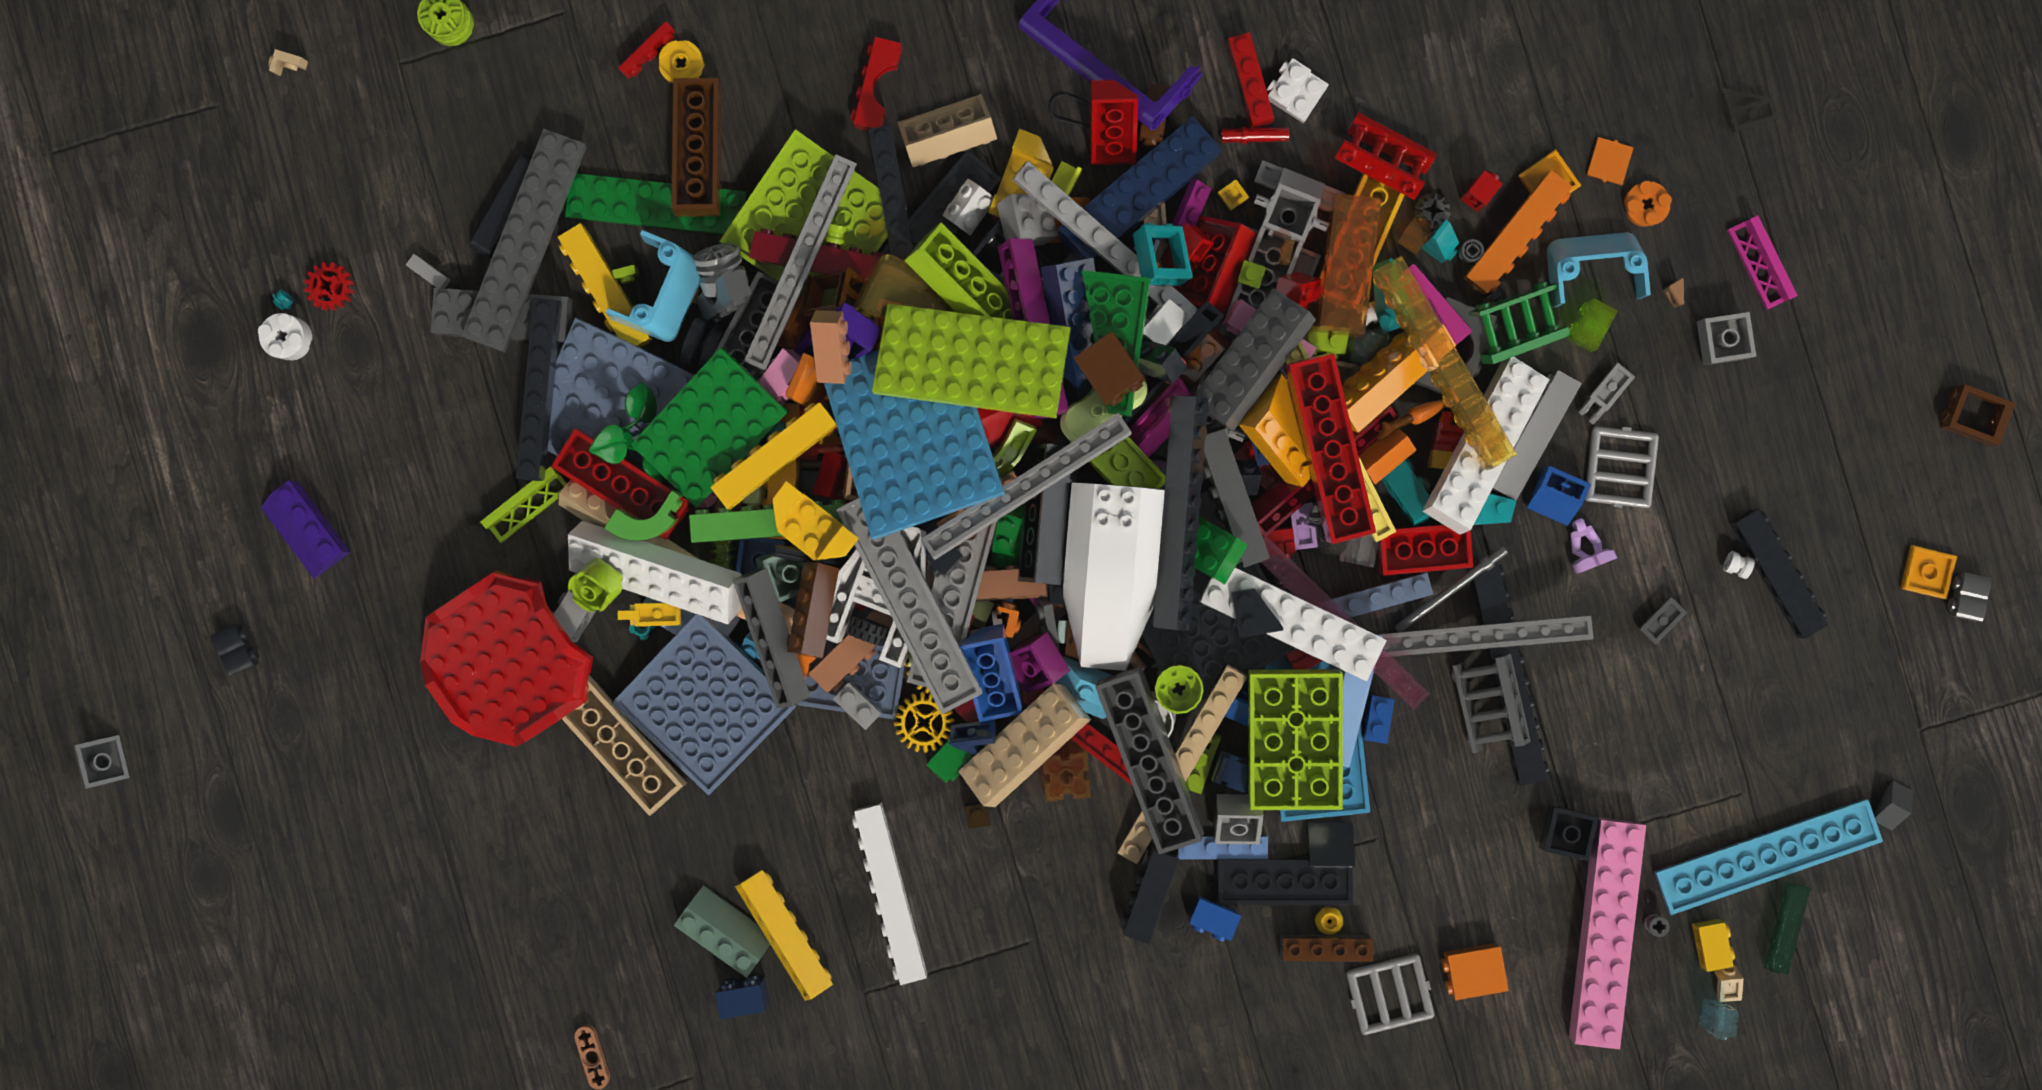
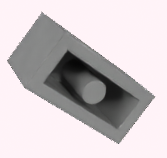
M851 681L833 698L865 730L882 714V711Z

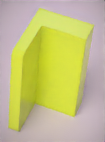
M1062 161L1052 182L1070 196L1082 173V168L1077 167L1076 169Z

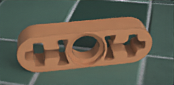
M585 1024L575 1032V1042L589 1085L594 1089H602L608 1084L610 1073L596 1029L591 1025ZM583 1030H585L586 1033L591 1034V1036L588 1038L589 1045L594 1043L595 1046H589L588 1048L584 1049V1047L587 1045V1041L585 1038H581L580 1036L583 1033ZM587 1052H596L598 1054V1061L595 1063L589 1062L586 1057ZM599 1064H601V1067L597 1069L599 1076H604L601 1083L599 1080H594L597 1075L596 1069L590 1070V1068H595Z

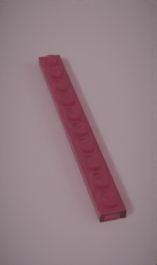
M1266 535L1263 537L1270 559L1260 563L1293 595L1360 627ZM1382 649L1372 671L1414 710L1430 693Z

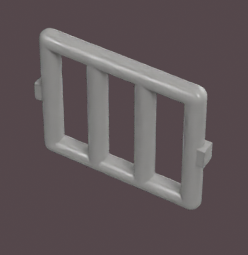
M1595 426L1592 429L1586 482L1590 483L1591 486L1585 500L1588 502L1612 504V507L1619 508L1623 506L1649 508L1652 503L1659 441L1658 434L1633 431L1629 427L1616 429ZM1607 436L1649 441L1648 455L1599 449L1600 437ZM1598 458L1647 463L1645 477L1597 471ZM1595 481L1644 485L1643 499L1594 493Z
M1417 953L1351 969L1346 973L1352 999H1350L1351 1005L1356 1011L1360 1031L1363 1035L1432 1019L1435 1015L1429 990H1431L1430 983L1425 978L1421 958ZM1412 963L1424 1011L1411 1014L1400 966ZM1388 969L1392 971L1403 1015L1394 1019L1389 1018L1378 972ZM1368 974L1370 975L1381 1022L1370 1025L1367 1022L1356 978Z

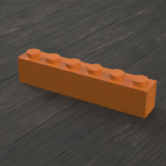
M1553 170L1549 171L1463 279L1483 295L1489 291L1493 293L1501 283L1498 281L1503 274L1507 275L1515 266L1512 263L1517 256L1521 258L1528 250L1527 243L1531 238L1535 240L1541 234L1543 229L1540 227L1545 221L1549 223L1556 215L1557 211L1554 209L1558 204L1561 203L1563 205L1571 196L1569 191L1573 186Z

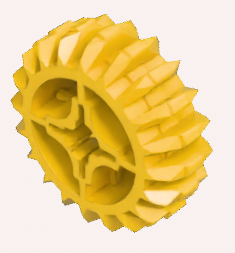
M921 692V699H918L914 693L912 694L913 702L908 698L904 699L907 707L901 704L898 706L903 711V714L895 713V717L901 718V721L894 722V726H901L902 728L896 731L897 735L901 733L905 735L900 739L901 742H904L906 739L910 741L907 744V748H910L914 743L916 744V752L919 751L921 745L926 753L928 752V745H931L933 751L937 749L936 742L943 746L942 737L949 740L950 736L945 732H950L951 726L947 725L948 723H954V718H947L948 715L953 713L952 710L941 714L936 702L932 700L933 696L931 693L928 699H925V692ZM928 704L936 709L925 714L920 709L918 710L916 705ZM910 710L916 719V724L908 731L906 717ZM941 714L943 726L938 734L933 726V720ZM933 715L930 718V722H928L930 724L929 728L924 725L915 729L921 722L919 720L920 717L925 719ZM919 731H926L933 739L920 740L913 735Z

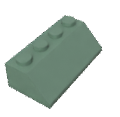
M705 885L702 886L674 924L676 928L746 978L770 946L758 923Z

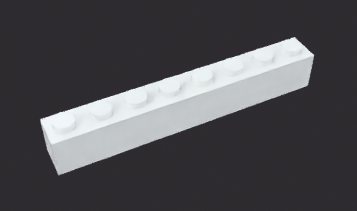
M882 802L858 808L854 811L855 815L852 816L854 828H859L861 837H858L860 850H864L866 858L863 859L866 872L870 871L872 880H869L872 894L876 893L878 899L875 902L877 914H882L884 923H881V930L883 936L888 937L889 945H886L888 956L894 959L895 966L892 967L895 980L899 979L900 985L926 979L927 970Z

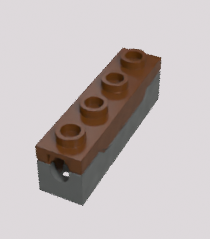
M1280 934V957L1283 961L1373 962V938L1369 934Z

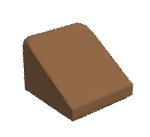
M1683 278L1663 289V292L1674 308L1684 304Z

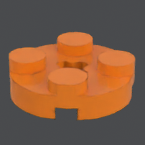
M1644 181L1632 187L1626 194L1624 199L1625 213L1627 218L1637 226H1653L1662 222L1667 217L1672 198L1660 184ZM1643 199H1650L1653 205L1652 208L1644 209Z

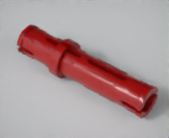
M1242 126L1236 129H1221V143L1241 142V144H1247V142L1289 141V127L1247 128Z

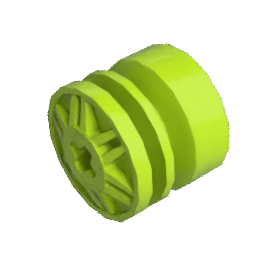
M422 0L419 4L417 11L418 22L422 29L440 44L456 46L465 42L472 34L474 27L473 15L461 0Z
M1182 665L1171 666L1165 669L1157 678L1155 685L1156 698L1160 705L1169 712L1176 714L1187 713L1196 708L1201 701L1203 683L1199 675L1191 668ZM1179 682L1181 686L1185 685L1182 695H1178L1177 692L1173 693L1172 689L1175 688V683Z

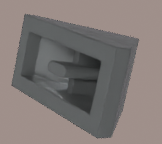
M1891 780L1874 812L1876 823L1889 830H1894L1912 814L1913 791Z

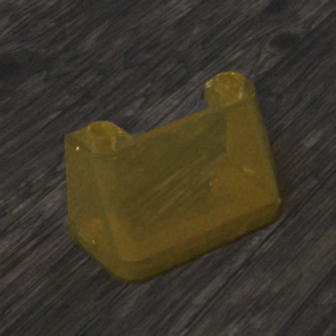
M889 254L883 255L868 272L854 305L857 312L873 321L877 317L885 320L888 304L955 312L906 262Z

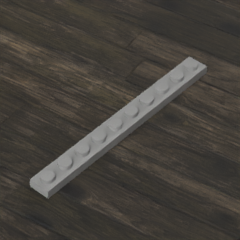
M835 155L744 360L745 363L766 371L857 163Z
M1029 161L1025 162L1012 179L1018 186L1121 275L1141 277L1136 254ZM1150 285L1148 298L1157 306L1160 303L1165 305L1170 299L1186 312L1190 318L1198 310L1172 286Z
M1117 413L1003 486L1004 495L973 505L921 540L932 558L936 560L1132 434L1120 414Z
M1591 616L1378 634L1387 640L1379 658L1594 639Z

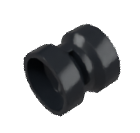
M1499 288L1484 298L1482 302L1492 304L1505 299L1504 292ZM1497 310L1491 314L1498 317L1502 313L1501 310Z

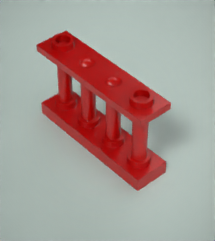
M1358 112L1347 131L1353 138L1351 142L1344 140L1335 159L1415 200L1425 184V181L1418 177L1421 172L1426 175L1437 153ZM1363 141L1372 146L1371 152L1358 147L1360 142ZM1381 151L1393 157L1391 163L1379 158ZM1403 162L1412 167L1411 173L1398 168L1400 163Z

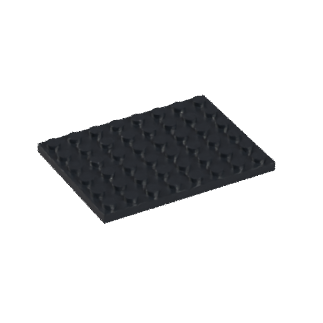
M1209 490L1200 494L1201 506L1199 508V517L1222 530H1226L1224 521L1221 522L1217 515L1216 509L1219 508L1217 501L1212 499ZM1258 563L1245 568H1240L1239 564L1236 565L1235 568L1268 583ZM1195 569L1193 600L1191 602L1192 619L1189 630L1153 627L1154 604L1142 636L1162 672L1171 666L1182 665L1191 668L1199 675L1203 683L1201 699L1203 701L1209 697L1227 664L1248 676V670H1259L1297 648L1268 634L1239 638L1235 618L1199 602L1210 580V576ZM1179 682L1175 683V688L1172 690L1174 693L1177 692L1178 695H1182L1185 685L1181 686Z

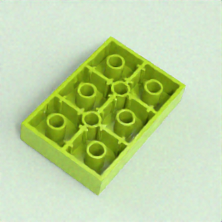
M1340 669L1248 670V804L1250 810H1343V673Z

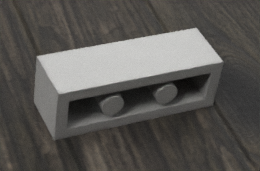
M415 254L406 263V266L436 288L445 289L451 281Z

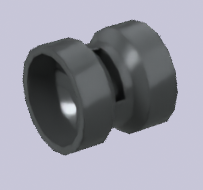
M1468 240L1459 247L1457 252L1458 258L1464 264H1473L1483 256L1484 247L1478 240Z

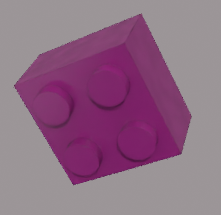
M1048 632L1020 642L1010 650L1017 678L1026 693L1054 684L1070 671Z

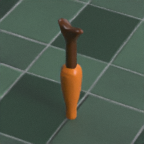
M1446 397L1442 400L1414 406L1403 417L1391 422L1383 421L1382 428L1378 431L1376 437L1378 440H1382L1395 429L1409 423L1416 425L1425 422L1445 407L1452 405L1453 400L1451 397Z

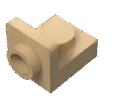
M275 49L274 54L269 59V71L281 76L283 67L297 71L298 68L306 70L308 61L302 57Z
M1736 965L1730 968L1714 970L1718 978L1717 999L1719 1002L1742 1000L1744 978Z

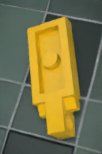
M666 603L630 605V611H618V620H630V625H682L681 608Z

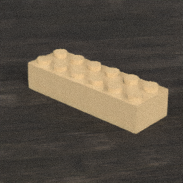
M1054 683L995 737L994 744H987L958 772L983 806L996 807L1091 719L1065 685Z

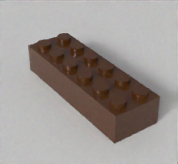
M673 78L671 209L675 217L720 216L722 87L718 78Z

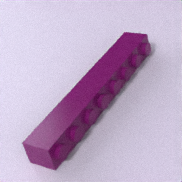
M1010 238L999 246L998 250L1012 318L1019 321L1050 324L1033 240ZM1063 381L1057 417L1068 411ZM1033 415V418H1050Z

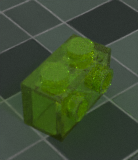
M1595 298L1588 302L1585 301L1579 310L1580 318L1577 322L1574 321L1569 328L1570 336L1568 341L1589 352L1597 351L1618 311Z

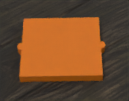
M1598 137L1586 175L1601 179L1603 183L1608 181L1623 185L1634 147L1620 144L1617 140L1610 141Z

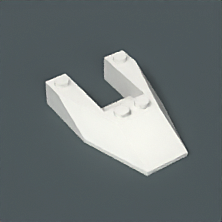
M914 526L901 530L900 532L925 578L926 546L921 539L927 535V531ZM857 549L838 573L826 638L834 643H839L843 640L856 602L890 615ZM893 621L879 660L901 668L906 663L909 650Z

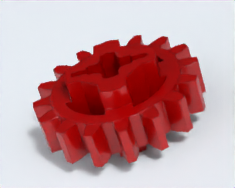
M322 262V268L315 265V272L307 273L311 277L310 280H304V283L309 285L308 288L304 289V292L311 294L307 299L314 301L313 306L318 308L321 306V309L325 311L329 307L331 310L336 311L337 305L344 308L343 301L350 302L351 299L348 297V294L355 292L350 289V286L355 284L354 281L348 280L351 277V273H344L345 267L339 266L337 268V264L331 262L330 266L328 263ZM334 272L337 274V276L333 275L332 277H330L329 275H327V273ZM328 282L332 283L330 285V291L327 290L329 288ZM328 296L332 301H324L321 298Z

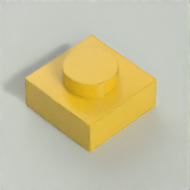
M1234 180L1217 193L1230 212L1249 198L1237 180Z

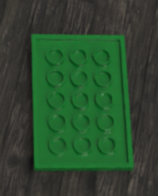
M721 347L630 445L697 508L713 492L710 488L714 485L713 480L722 473L727 475L732 471L731 466L738 460H743L789 410L730 353Z

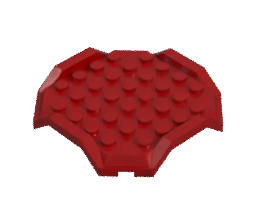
M495 571L426 617L420 661L425 686L449 721L470 735L516 747L550 727L587 701L589 688L587 682L588 675L591 673L593 656L571 641L547 606L541 581L529 578L520 579L512 577V574Z

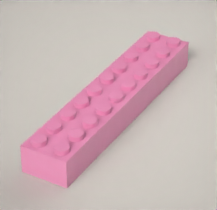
M1600 817L1598 819L1589 859L1569 1039L1575 1044L1620 1049L1646 832V825L1640 822Z

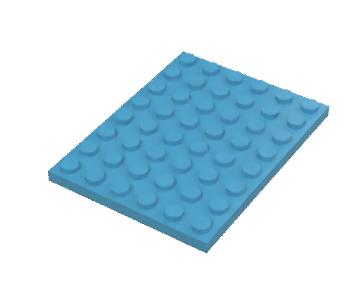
M879 350L867 353L860 358L856 357L848 360L852 362V373L848 375L844 384L824 383L870 536L873 540L1005 494L977 408L873 394L872 388Z

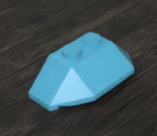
M1062 656L1070 671L1055 683L1065 685L1086 713L1102 719L1106 718L1095 685L1100 679L1112 675L1096 668L1080 667L1079 662Z

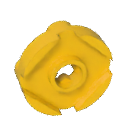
M676 40L669 42L662 48L659 54V69L668 82L673 84V78H699L705 65L703 57L693 43L685 40ZM678 58L681 60L686 58V66L684 68L676 67L678 64L676 60Z

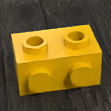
M1720 919L1693 923L1692 927L1700 968L1709 972L1734 967L1733 960L1735 959V954L1728 940L1731 937L1729 926Z

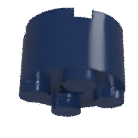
M1221 751L1211 781L1220 785L1223 783L1229 788L1248 793V758L1238 757Z

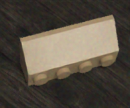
M982 94L897 122L912 167L922 166L928 162L943 159L951 154L967 151L972 147L988 144L997 139L992 119Z

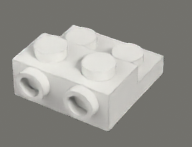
M1292 58L1290 63L1285 61L1278 72L1282 74L1278 81L1273 80L1267 92L1270 93L1268 97L1271 103L1304 123L1329 84L1312 74L1309 68Z

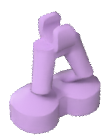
M1582 518L1572 522V527L1575 531L1570 534L1572 553L1580 557V559L1572 564L1575 574L1617 558L1613 549H1602L1601 540L1591 525L1586 527ZM1582 536H1586L1593 544L1595 553L1592 556L1587 555L1581 550Z

